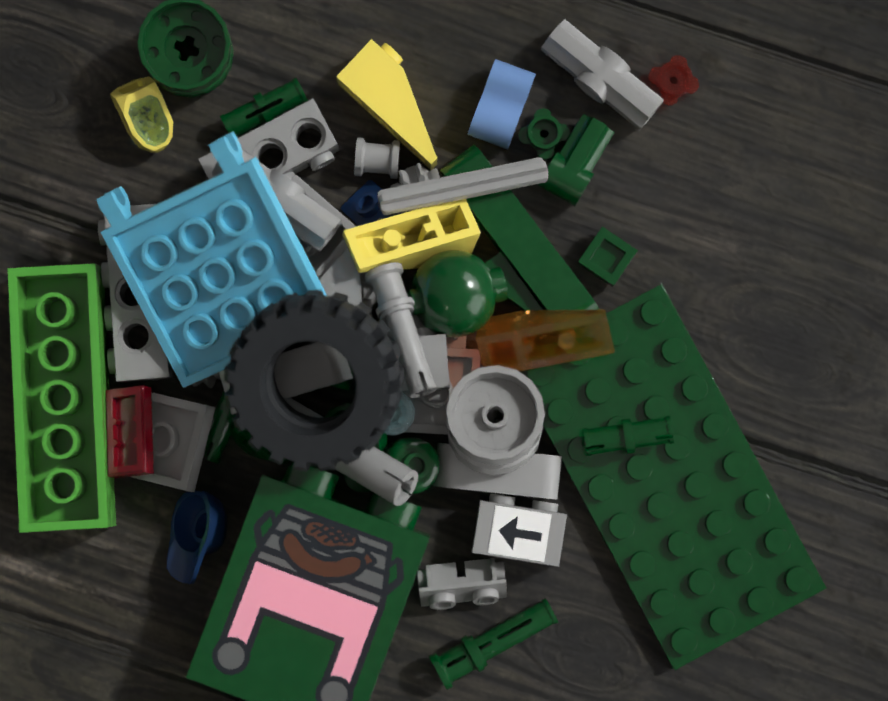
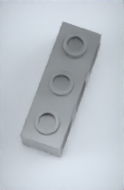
M314 99L238 138L241 148L252 156L257 157L259 162L262 154L268 149L275 148L282 151L283 160L275 169L290 179L296 173L309 166L312 171L327 166L335 160L333 154L340 151L338 143ZM306 129H316L322 134L320 143L314 148H303L298 144L299 135ZM211 152L198 159L208 179L214 177L211 172L217 162Z

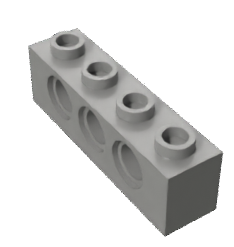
M156 204L130 206V211L133 216ZM105 215V219L98 220V235L101 246L107 245L101 231L111 226ZM107 246L108 262L101 264V277L103 287L110 288L111 305H105L104 307L106 330L113 331L114 348H108L107 351L110 374H116V381L122 383L174 379V370L139 304L136 306H129L127 304L125 292L129 285ZM136 326H144L149 334L148 342L140 349H133L128 342L129 332Z

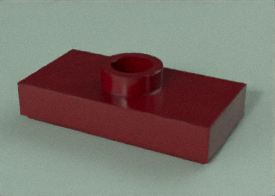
M143 385L106 390L108 477L122 478L154 474L151 387Z

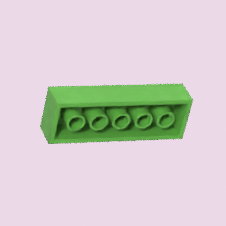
M97 264L8 268L19 533L116 526L114 478L108 477L106 390H110L107 360V330L104 319L106 299L105 288L102 284L101 266Z

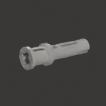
M397 262L383 264L368 271L364 278L366 284L372 285L378 303L376 308L377 317L387 323L392 341H397L401 354L398 360L400 365L404 366V378L409 390V397L419 398V392L421 391L422 395L426 396L436 391L437 386L433 381L411 315L414 312L413 306L415 303L412 297L407 296L401 278L403 273L402 264Z

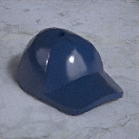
M195 490V492L187 491L182 494L176 503L172 515L167 570L174 579L189 585L195 583L203 557L217 552L222 547L227 535L228 516L225 506L217 497L207 491Z

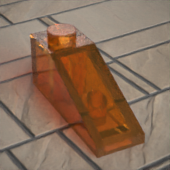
M605 309L517 311L492 316L476 334V342L483 367L499 365L524 371L615 353Z

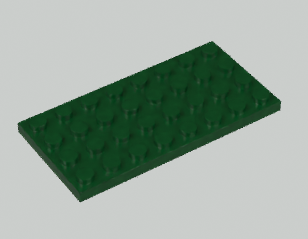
M662 284L580 327L567 338L563 336L510 365L512 369L518 370L532 380L541 394L545 412L543 428L558 456H562V463L674 670L826 589L821 576ZM665 416H670L674 444L667 443L635 448V453L627 454L626 450L594 454L587 457L583 433L584 428L592 429L622 424V419L629 418L631 422L665 418Z

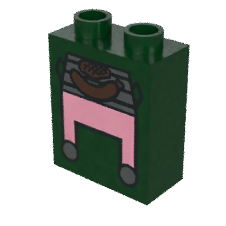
M290 460L283 479L271 474H265L261 477L186 678L247 701H369L430 539V534L415 529L422 507L409 501L396 506L376 493L371 492L364 510L332 498L340 478L339 475L329 471H320L318 467L313 465L310 466L308 471L294 470V461Z

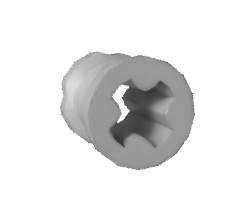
M357 137L354 175L362 176L364 172L389 174L391 179H398L400 141L394 140L392 144L367 143L364 138Z

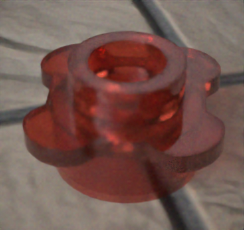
M673 56L670 62L663 65V67H654L649 72V81L657 86L661 93L660 97L664 100L663 104L672 106L676 104L679 97L686 93L694 94L698 90L699 81L696 77H693L691 69L687 66V60L683 56ZM676 77L678 80L677 84H672L670 78Z

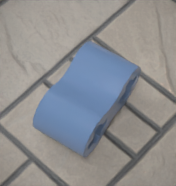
M495 59L467 135L508 150L536 74Z

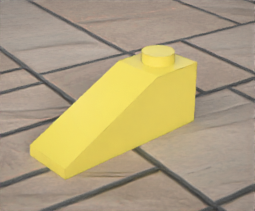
M371 39L336 76L338 85L422 163L432 170L437 165V156L405 71L399 65L403 59L387 43L380 47Z
M463 199L412 210L343 230L342 235L357 271L360 273L368 272L377 266L393 262L401 263L403 269L419 268L431 256L448 250H460L472 254L481 232L467 200Z

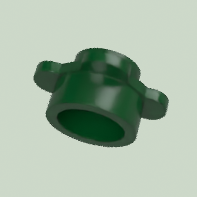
M541 108L535 111L534 119L528 127L520 129L518 136L522 144H529L537 151L538 157L548 160L553 157L556 146L568 139L570 130L566 124H560L556 118L551 116V112L548 109ZM542 130H546L548 132V136L546 138H542L540 136V132Z

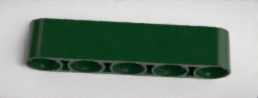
M472 145L439 171L442 177L493 166L475 145ZM511 190L466 199L477 224L499 253L502 252L540 307L563 336L567 338L600 313V309L594 299Z

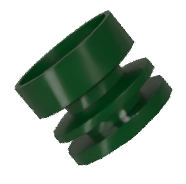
M201 0L164 1L148 13L140 27L137 46L142 64L159 87L175 96L194 98L209 94L223 84L232 69L234 49L227 25L214 8ZM189 42H194V47L199 54L197 57L190 55L187 61H183V57L178 51L179 47H187Z

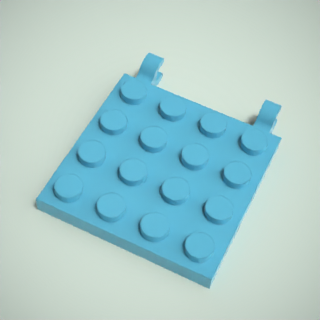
M234 132L222 136L209 144L210 150L223 172L133 216L130 211L129 198L122 186L96 199L100 210L111 225L101 231V234L183 388L225 370V367L231 361V357L228 354L233 343L240 337L241 331L269 304H275L282 297L295 292L298 296L305 295L308 290H322L323 295L327 296L257 157L244 162L242 148Z

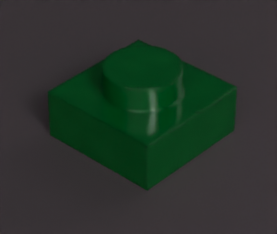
M602 226L577 264L613 287L638 250Z

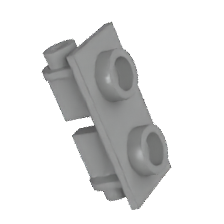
M494 558L464 561L466 577H457L456 562L426 565L425 570L417 571L421 607L430 606L431 609L444 610L452 608L456 603L473 601L476 605H490L498 602L499 598H507L504 562H495Z

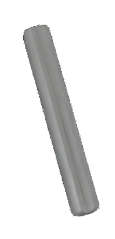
M538 157L383 189L378 192V204L383 215H391L545 183L548 180V168L543 158Z

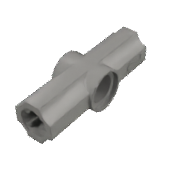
M565 19L554 29L541 47V50L575 77V83L588 96L601 104L607 103L638 130H641L664 101L645 83L630 73V67L619 55L605 46H597Z
M242 149L244 162L254 158V156ZM216 162L211 172L212 176L223 172L218 162ZM260 163L296 236L313 249L315 248L321 252L336 233L342 222L341 219L305 195V190L275 168L270 170Z

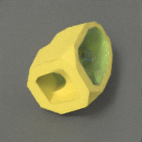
M144 77L116 88L110 95L132 141L139 148L151 153H158L164 150L173 137V120L155 80L150 77Z

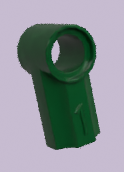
M583 114L569 135L560 153L557 152L549 164L548 180L545 183L538 184V186L575 207L594 175L592 170L615 132L599 120Z

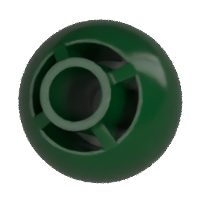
M460 250L443 251L428 258L415 273L412 289L407 290V296L412 297L415 303L413 306L414 312L411 315H417L425 327L438 335L446 334V337H464L481 329L492 317L495 303L506 301L508 295L506 279L500 267L489 269L479 257Z

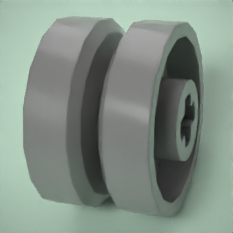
M499 365L481 367L462 377L451 391L446 409L449 445L459 461L473 471L488 475L511 473L527 464L538 449L545 418L542 396L532 380L518 370ZM495 418L502 420L499 423H492Z

